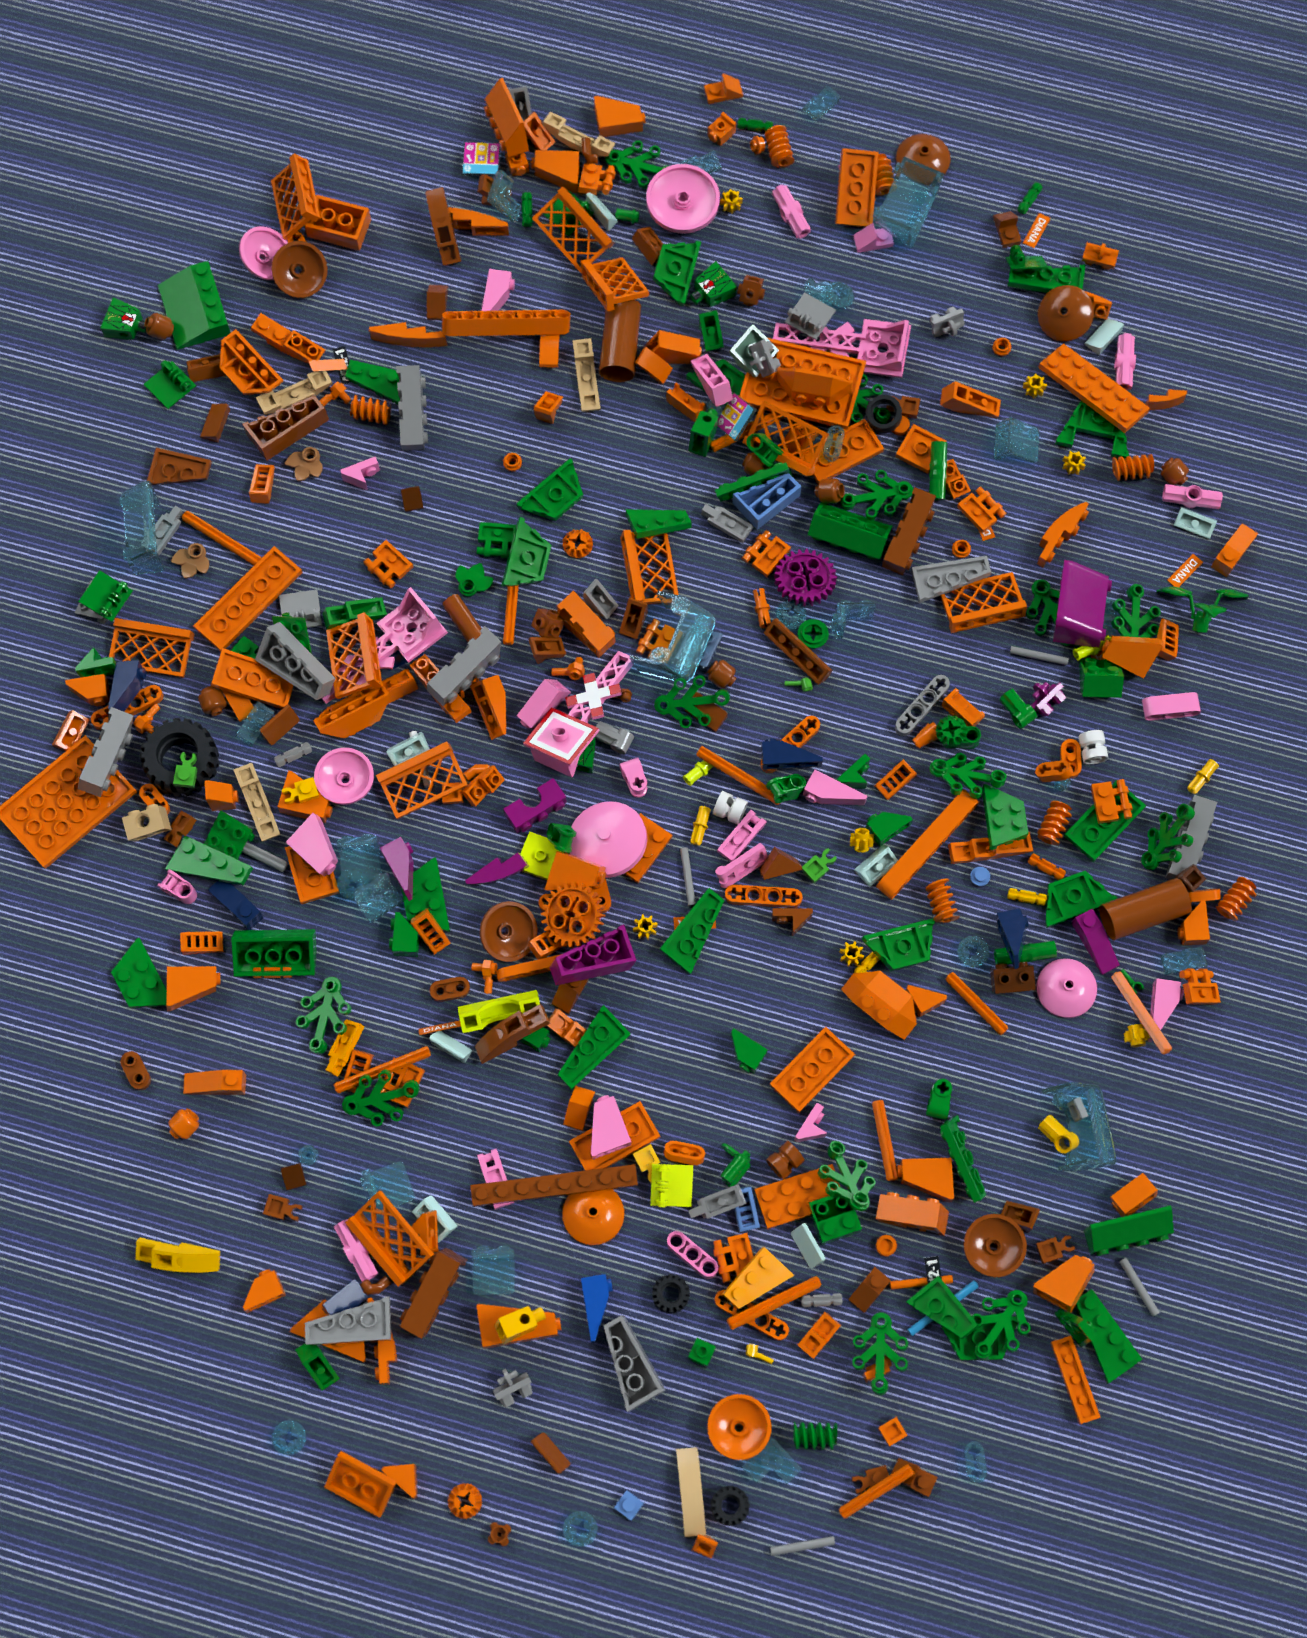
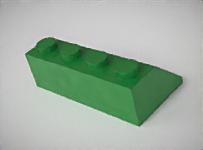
M820 503L813 515L808 535L818 541L830 542L835 547L842 546L848 548L850 552H860L866 554L868 558L880 559L893 526L876 520H868L864 516Z
M316 929L235 930L231 938L234 976L315 975ZM261 967V971H253V968ZM264 967H280V971H264ZM283 967H291V971H283Z
M1171 1205L1090 1224L1083 1230L1090 1255L1096 1253L1097 1257L1109 1254L1108 1250L1116 1249L1117 1252L1128 1250L1129 1245L1133 1244L1141 1247L1148 1245L1149 1241L1154 1239L1157 1242L1169 1240V1236L1174 1233Z

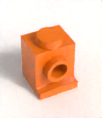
M724 112L708 127L709 139L720 146L736 133V122Z
M505 152V159L511 176H520L529 172V164L525 153L508 157Z

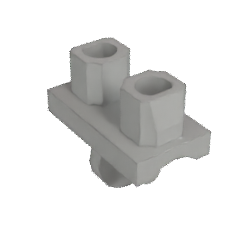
M954 307L948 308L945 311L946 315L942 317L937 313L931 315L932 335L938 337L942 334L950 333L951 336H956L957 329L965 326L962 308L956 310Z
M764 339L749 346L754 358L750 365H757L762 378L777 372L781 364L779 359L772 358L770 352L773 351L774 347L771 341H765Z
M506 1368L502 1370L504 1376L497 1380L501 1386L493 1389L496 1399L500 1400L504 1407H508L515 1402L511 1393L519 1390L522 1398L533 1393L530 1385L532 1382L527 1372L520 1376L516 1370L508 1374Z

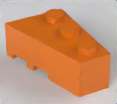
M574 590L557 605V612L565 621L564 626L598 658L615 643V632L601 621Z
M887 1192V1195L880 1194L876 1219L880 1223L904 1228H919V1231L926 1232V1230L938 1231V1235L945 1236L949 1211L937 1199L927 1198V1201L919 1200L917 1196L907 1195V1198L899 1197L897 1193Z

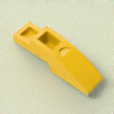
M139 1238L136 1241V1260L151 1263V1268L193 1273L216 1272L220 1270L219 1250L183 1242L176 1246L145 1238Z

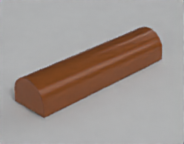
M458 594L448 597L442 604L443 608L467 643L472 638L476 640L481 635L480 630L482 628Z
M773 619L763 634L818 685L823 683L833 670L779 619Z

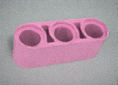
M1195 692L1151 696L1142 700L1145 720L1148 721L1191 717L1201 713L1198 693Z
M674 1231L669 1234L667 1246L670 1251L703 1278L712 1279L716 1276L718 1264L711 1256L683 1233ZM673 1237H679L682 1240V1244L674 1247L670 1241ZM695 1250L698 1253V1258L696 1260L688 1259L687 1252ZM710 1263L714 1266L715 1270L707 1274L703 1271V1266Z

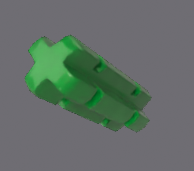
M739 118L738 120L739 129L748 128L747 130L760 132L765 130L764 132H766L769 128L773 127V123L768 121L766 123L754 119H749L748 121L746 118Z
M1035 182L1023 201L1019 204L1018 212L1026 214L1028 208L1031 207L1037 198V195L1042 191L1043 186Z
M530 192L522 193V225L524 227L532 226V194Z

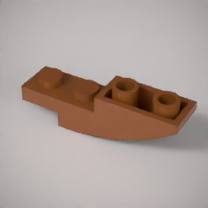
M444 187L425 191L443 266L461 262Z
M539 1004L524 1013L518 1011L488 1031L475 1045L481 1063L484 1064L518 1045L516 1041L550 1024L544 1007Z

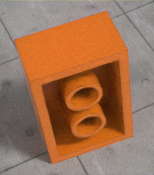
M316 194L320 219L316 222L310 220L305 224L307 237L360 251L371 222L369 208Z

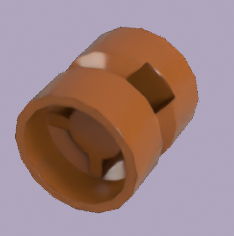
M786 1141L779 1147L778 1153L774 1152L766 1159L769 1167L782 1180L792 1173V1168L797 1169L805 1161L802 1154L789 1141Z

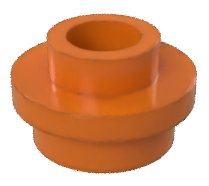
M754 136L750 141V148L756 155L765 151L763 137Z
M1006 338L995 340L992 347L994 353L999 356L1008 355L1011 351L1009 340Z
M509 453L504 457L503 465L508 471H517L522 466V459L516 453ZM511 461H515V462H516V464H514V465H510L509 463H510Z
M957 540L953 543L952 553L955 557L966 558L969 556L971 546L966 540ZM958 548H963L964 552L958 551Z

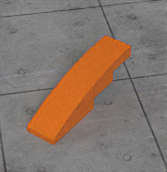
M449 207L454 229H471L472 236H509L507 222L483 213Z
M406 322L369 327L372 340L406 347L447 346L446 335L442 331L426 333L425 326L407 329Z
M1028 832L1025 839L1013 841V843L1008 845H999L995 850H990L988 838L971 839L967 842H954L948 845L951 864L991 860L1033 852L1030 832Z

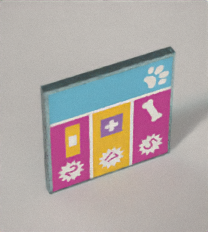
M464 142L462 175L480 176L486 174L488 176H499V143Z
M734 392L732 395L733 400L727 403L718 418L717 427L737 442L757 409Z

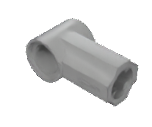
M601 721L597 723L596 727L600 731L594 738L610 745L617 753L625 755L634 739V735L627 730H618Z

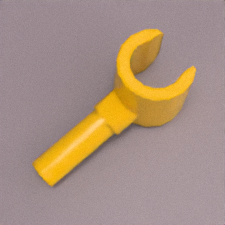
M748 1344L746 1346V1355L748 1357L758 1358L770 1364L773 1363V1359L762 1353H757V1345Z

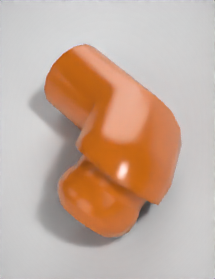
M475 764L465 771L463 775L469 781L490 766L488 764Z

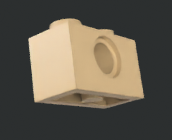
M158 804L146 806V810L141 812L139 810L128 812V816L122 817L128 841L136 842L172 830L166 808L158 806ZM146 817H148L149 823H148V825L145 827V826H144V819H145Z

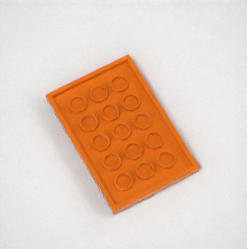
M768 338L779 349L773 358L779 359L780 368H798L833 374L853 380L851 393L830 406H817L809 402L799 403L796 400H792L777 381V372L763 378L761 373L754 377L746 372L739 398L750 407L760 409L762 402L766 401L797 418L848 430L866 367V361ZM766 407V409H765L766 411H771V412H772L771 409H769V408Z
M86 735L0 806V820L44 869L49 867L137 793L136 789L118 770L115 776L111 775L109 779L111 780L107 792L103 791L101 797L78 789L80 775L89 756H92L91 753L94 747L93 742Z

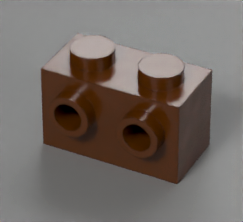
M1027 961L1020 962L1018 969H1014L1013 966L1008 967L1007 963L995 964L996 968H990L992 992L995 994L1036 990L1034 966L1028 965Z

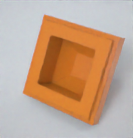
M698 1534L692 1550L712 1559L718 1542L710 1536Z

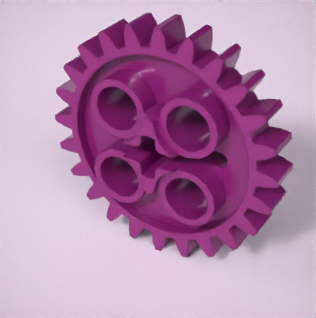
M798 549L797 554L791 551L790 557L785 554L784 560H779V565H776L774 575L775 585L778 586V592L783 591L782 597L789 596L788 602L794 599L795 605L801 601L803 606L806 605V602L813 606L814 601L820 604L821 598L827 600V596L832 595L837 576H835L836 569H833V563L828 564V557L822 559L823 553L817 556L815 555L816 550L809 553L808 549H806L805 553H802ZM802 564L804 565V568H805V575H803V570H804V569H803V567H802ZM806 580H808V587L810 591L807 590Z

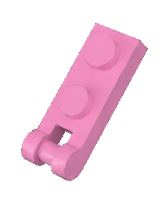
M750 810L717 849V852L732 862L739 857L759 831L763 829L767 821L763 818H758L756 813ZM752 822L755 824L754 828L750 827L748 823Z
M759 843L726 866L718 867L715 873L719 878L720 886L727 888L763 865L768 857L765 846Z
M497 1148L491 1150V1153L477 1155L486 1183L507 1181ZM494 1160L495 1165L487 1167L486 1163ZM514 1202L493 1204L496 1210L514 1204Z

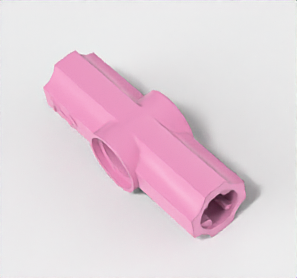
M786 185L777 186L772 191V196L779 206L783 221L785 223L788 222L796 238L806 237L811 232V228L803 216L800 203L794 200Z
M1124 333L1118 336L1114 370H1116V383L1125 390H1131L1136 363V355H1134L1135 336Z
M1165 484L1162 494L1163 502L1183 504L1187 508L1198 506L1220 509L1223 497L1222 492L1203 490L1196 485L1182 487ZM1189 495L1195 496L1196 499L1190 498Z
M348 1219L343 1220L334 1226L344 1246L343 1250L350 1263H353L362 1282L366 1279L370 1280L378 1275L369 1256L370 1253L345 1224Z

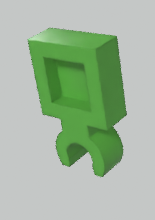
M182 752L180 759L183 764L176 765L173 784L178 787L194 788L197 768L192 766L196 763L197 757L195 753H192V758L185 760L186 754Z
M829 848L823 851L820 859L815 855L802 866L803 873L814 884L829 871L826 865H832L836 862V856L832 859L826 857L830 852Z

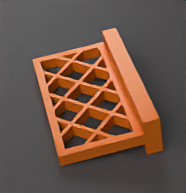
M297 154L291 155L289 157L290 164L271 180L282 237L285 240H288L310 220L316 222L320 219L309 162ZM282 180V183H281V186H280V189H279L278 183ZM288 181H290L289 186H288V189H287V191H286L285 189H286L287 183H288ZM291 195H293L291 203L288 205ZM287 207H288L289 209H288L287 215H286V217H285V212H286V209H287ZM294 209H295L296 212H295L294 218H293V220H292L291 218H292V215H293V212H294Z
M562 186L557 191L558 193L532 219L579 272L582 273L581 267L577 263V254L587 255V259L592 264L615 243L570 192ZM558 199L563 202V211H553L554 203ZM543 213L550 214V224H542L538 218ZM553 214H563V225L553 224ZM566 214H573L576 217L575 225H566ZM553 227H562V238H555L552 235ZM565 227L575 228V238H565ZM578 228H586L588 230V239H578ZM565 241H575L574 252H568L564 249ZM578 241H588L587 252H577ZM590 242H598L602 248L598 252H590Z
M623 257L591 264L588 259L581 261L582 278L607 312L614 310V304L649 296L648 289Z
M763 401L748 436L754 434L760 425H763L766 436L771 441V436L779 433L782 443L778 444V446L784 447L782 449L784 453L779 455L776 461L780 463L786 462L788 467L805 476H813L814 467L829 434ZM767 407L772 410L774 418L765 421L763 413ZM785 416L788 418L790 426L781 429L779 418ZM775 420L778 430L769 433L766 423ZM795 426H804L806 434L797 437ZM791 428L794 439L785 441L782 431ZM815 433L822 435L820 443L813 445L811 435ZM748 436L744 437L742 443L746 444ZM756 437L754 442L755 445L758 447L760 445V439ZM807 437L810 447L802 450L799 439ZM795 441L798 452L790 453L787 444ZM810 449L813 454L811 463L806 461L803 452Z
M623 530L620 540L630 597L646 604L679 602L668 534L664 533L649 536L650 538H642L646 543L641 548L635 543L636 536L634 532ZM655 536H663L664 543L661 546L652 541ZM648 544L657 549L653 556L644 550ZM659 552L667 557L664 564L655 558ZM641 553L650 559L646 565L638 561V556ZM652 561L661 567L657 573L648 568ZM662 569L670 574V578L667 581L658 575ZM644 570L653 576L649 582L641 578ZM655 578L664 584L659 591L650 585ZM665 587H668L673 591L674 596L667 597L661 592ZM647 588L656 594L654 598L645 599L644 592Z
M1013 572L984 578L950 591L957 595L954 601L946 598L945 594L940 595L950 623L951 633L1021 618L1026 615L1027 605L1025 600L1022 599ZM1010 579L1011 586L1009 588L1000 585L1001 581ZM989 584L994 588L991 592L981 589L982 586ZM970 588L975 590V593L971 597L963 593V591ZM997 588L1006 592L1003 598L994 595ZM978 593L987 596L984 603L975 599ZM1010 594L1016 597L1018 602L1010 603L1006 601V598ZM960 597L969 601L966 607L956 603ZM990 598L1000 602L996 607H991L987 603ZM971 603L981 606L978 611H972L968 608ZM955 607L962 610V613L952 616L951 610Z
M364 612L357 615L358 619L326 630L332 675L335 677L333 683L334 692L337 699L371 687L375 689L383 687L373 620ZM358 626V631L354 636L349 634L353 627ZM343 633L337 642L333 640V634ZM348 636L352 638V640L346 648L342 645V643ZM358 641L361 646L357 652H354L352 648ZM339 648H342L345 651L338 659L335 654ZM349 653H352L354 657L351 660V662L347 664L346 662H344V660L346 659ZM361 658L363 659V664L357 669L354 665ZM343 664L347 666V668L341 676L338 674V670L340 666ZM353 669L357 673L353 677L352 681L346 679V677ZM364 675L366 683L356 684L360 676ZM344 681L350 683L346 690L340 691Z
M119 618L114 619L113 625L115 628L109 657L114 658L115 654L122 650L127 657L123 661H132L133 657L141 653L145 659V662L141 665L145 668L146 672L185 677L191 641L193 642L194 633L191 630ZM119 632L127 633L130 640L121 645L118 641ZM140 636H145L149 643L139 648L135 640ZM164 639L168 646L158 651L154 643ZM133 642L138 650L128 656L123 648ZM179 642L186 643L185 650L177 654L173 646ZM152 645L157 653L147 659L142 651ZM171 648L175 657L166 662L161 654ZM159 656L164 665L158 669L153 668L150 662ZM177 659L182 664L180 672L172 671L169 667Z
M444 742L376 775L396 819L468 786L453 753L454 751L448 742ZM450 756L453 761L450 770L440 767L442 760ZM428 766L436 768L432 778L423 775L425 768ZM439 769L449 772L445 783L435 780ZM411 774L418 776L414 787L405 784L407 776ZM452 774L458 775L462 781L457 786L448 784ZM421 778L431 781L428 791L418 788ZM434 782L444 785L442 792L438 795L430 793ZM392 783L400 784L397 795L391 794L387 786ZM404 786L413 789L410 800L400 797ZM416 791L426 794L423 802L417 803L413 801ZM399 799L408 802L406 810L400 813L396 808Z
M381 1190L345 1222L397 1287L409 1280L434 1255ZM377 1199L382 1202L383 1210L376 1209ZM363 1212L371 1213V1221L365 1217ZM376 1214L384 1215V1224L377 1223ZM389 1216H393L397 1220V1226L389 1225ZM377 1228L384 1229L385 1238L379 1234ZM390 1230L397 1231V1240L390 1239ZM402 1232H406L410 1236V1242L403 1241ZM390 1244L398 1245V1254L394 1252ZM403 1246L411 1247V1256L403 1255ZM416 1248L421 1249L426 1256L424 1258L416 1257ZM404 1260L411 1261V1270L404 1264Z

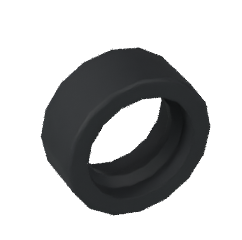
M889 395L874 397L866 408L868 424L874 431L880 433H888L895 430L902 420L900 403ZM880 404H889L895 410V417L888 424H880L874 420L873 411Z

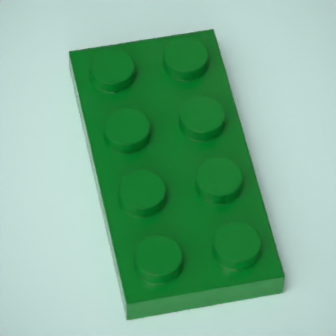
M1117 780L1112 784L1113 789L1118 788ZM1130 791L1127 795L1129 803L1132 804V818L1124 819V814L1118 813V821L1098 824L1093 804L1065 833L1064 837L1093 863L1145 809L1146 805ZM1114 796L1116 806L1121 805L1120 796Z

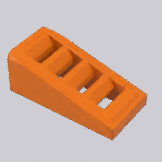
M255 465L249 491L252 503L269 504L275 470L274 465Z
M1164 618L1161 619L1157 638L1163 640V647L1157 656L1170 661L1177 656L1179 625Z
M903 759L874 786L889 800L916 777L917 773ZM901 768L909 774L907 777L900 771ZM897 773L903 779V781L900 782L894 776V774ZM891 778L897 784V786L894 787L888 781V779ZM884 783L892 790L890 793L882 786Z
M428 909L423 910L411 919L412 926L434 955L451 944ZM426 918L428 919V920H427L426 922H424L423 924H421V925L419 924V923H420L421 921H423L424 919H426ZM429 925L433 926L432 928L424 932L423 929H425ZM437 931L438 934L430 939L428 938L429 935ZM439 938H442V939H443L441 942H439V943L436 944L435 946L432 944L433 942H435V941L438 940Z
M551 931L542 933L528 943L529 949L537 960L546 958L563 947L561 942L555 944L548 937ZM545 939H547L551 947H548V945L544 941ZM541 943L545 950H542L538 944Z
M222 931L180 933L181 952L183 955L224 952ZM212 937H216L217 947H213ZM204 938H208V947H205ZM189 939H191V947H188ZM196 939H199L200 947H196Z
M354 1049L344 1079L351 1077V1073L358 1074L370 1069L374 1055ZM356 1058L366 1059V1063L357 1061ZM357 1065L360 1067H364V1070L361 1071L358 1069H354L353 1066ZM357 1087L351 1088L346 1091L355 1093Z

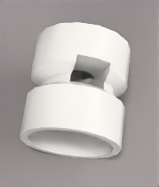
M1102 730L1087 731L1079 735L1080 747L1084 749L1082 751L1084 764H1098L1108 760L1107 748L1103 746L1105 744V737Z
M722 791L715 804L713 814L721 818L727 817L728 821L738 825L745 813L748 801L739 797L733 799V795Z

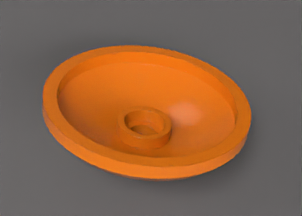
M613 1189L568 1195L563 1206V1223L567 1232L576 1241L585 1245H601L612 1240L620 1231L624 1221L623 1203ZM590 1209H596L597 1214L593 1216L590 1215Z
M744 1394L727 1396L714 1406L709 1415L707 1424L709 1439L714 1448L727 1458L734 1460L752 1458L765 1448L770 1439L771 1419L768 1411L761 1402L751 1396ZM736 1424H741L743 1426V1430L741 1432H737L735 1430Z

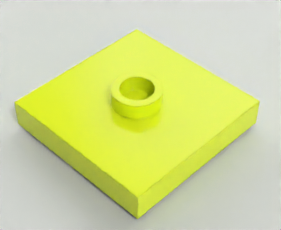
M529 831L521 851L529 867L523 870V872L548 880L556 852L561 851L555 849L548 838Z

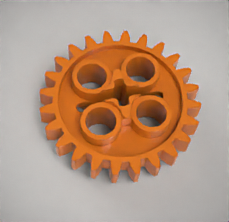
M572 882L571 886L569 883H564V889L561 886H557L558 892L550 891L553 897L545 898L549 903L548 905H542L546 912H542L541 915L546 916V919L541 921V923L548 925L544 928V931H551L548 937H555V943L559 944L561 942V946L566 947L568 945L571 948H574L575 944L580 947L582 946V941L586 944L589 941L588 938H596L593 934L594 932H601L597 927L598 925H604L600 918L605 917V915L601 914L600 911L605 907L598 905L602 899L595 898L598 893L595 891L591 892V887L587 886L585 888V884L580 883L577 885L576 882ZM566 898H569L570 903L565 907L564 901ZM587 903L588 909L583 913L582 906ZM563 917L564 923L562 926H559L558 921ZM581 922L582 929L577 932L576 926Z

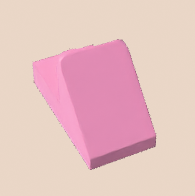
M872 223L854 235L857 253L889 248L894 245L890 227L875 229Z
M372 457L341 469L340 472L344 482L368 490L364 477L375 475L380 471L376 457Z
M816 1103L796 1134L794 1141L802 1142L826 1137L827 1133L814 1125V1123L819 1124L825 1115L822 1113L824 1108L822 1105Z

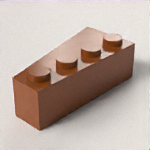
M314 395L292 404V407L278 409L274 414L266 417L264 415L257 418L258 420L251 423L247 421L242 423L248 438L268 461L329 421L325 407Z
M914 487L910 503L908 502L905 508L903 520H900L895 533L896 536H893L883 559V568L903 575L905 570H910L913 563L911 559L912 554H917L920 547L918 541L920 537L924 538L928 529L925 525L927 521H932L935 511H932L936 495Z
M448 1248L442 1249L438 1253L434 1252L429 1261L431 1266L428 1272L424 1271L419 1280L422 1283L419 1290L413 1292L409 1300L412 1302L409 1309H405L400 1317L402 1321L401 1328L421 1339L427 1335L440 1311L438 1309L439 1305L442 1306L449 1295L447 1289L452 1287L459 1277L458 1268L462 1265L465 1266L468 1259Z

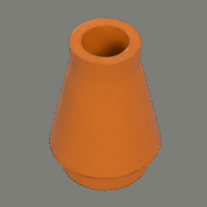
M934 722L927 723L917 736L912 739L918 749L938 740L936 724Z

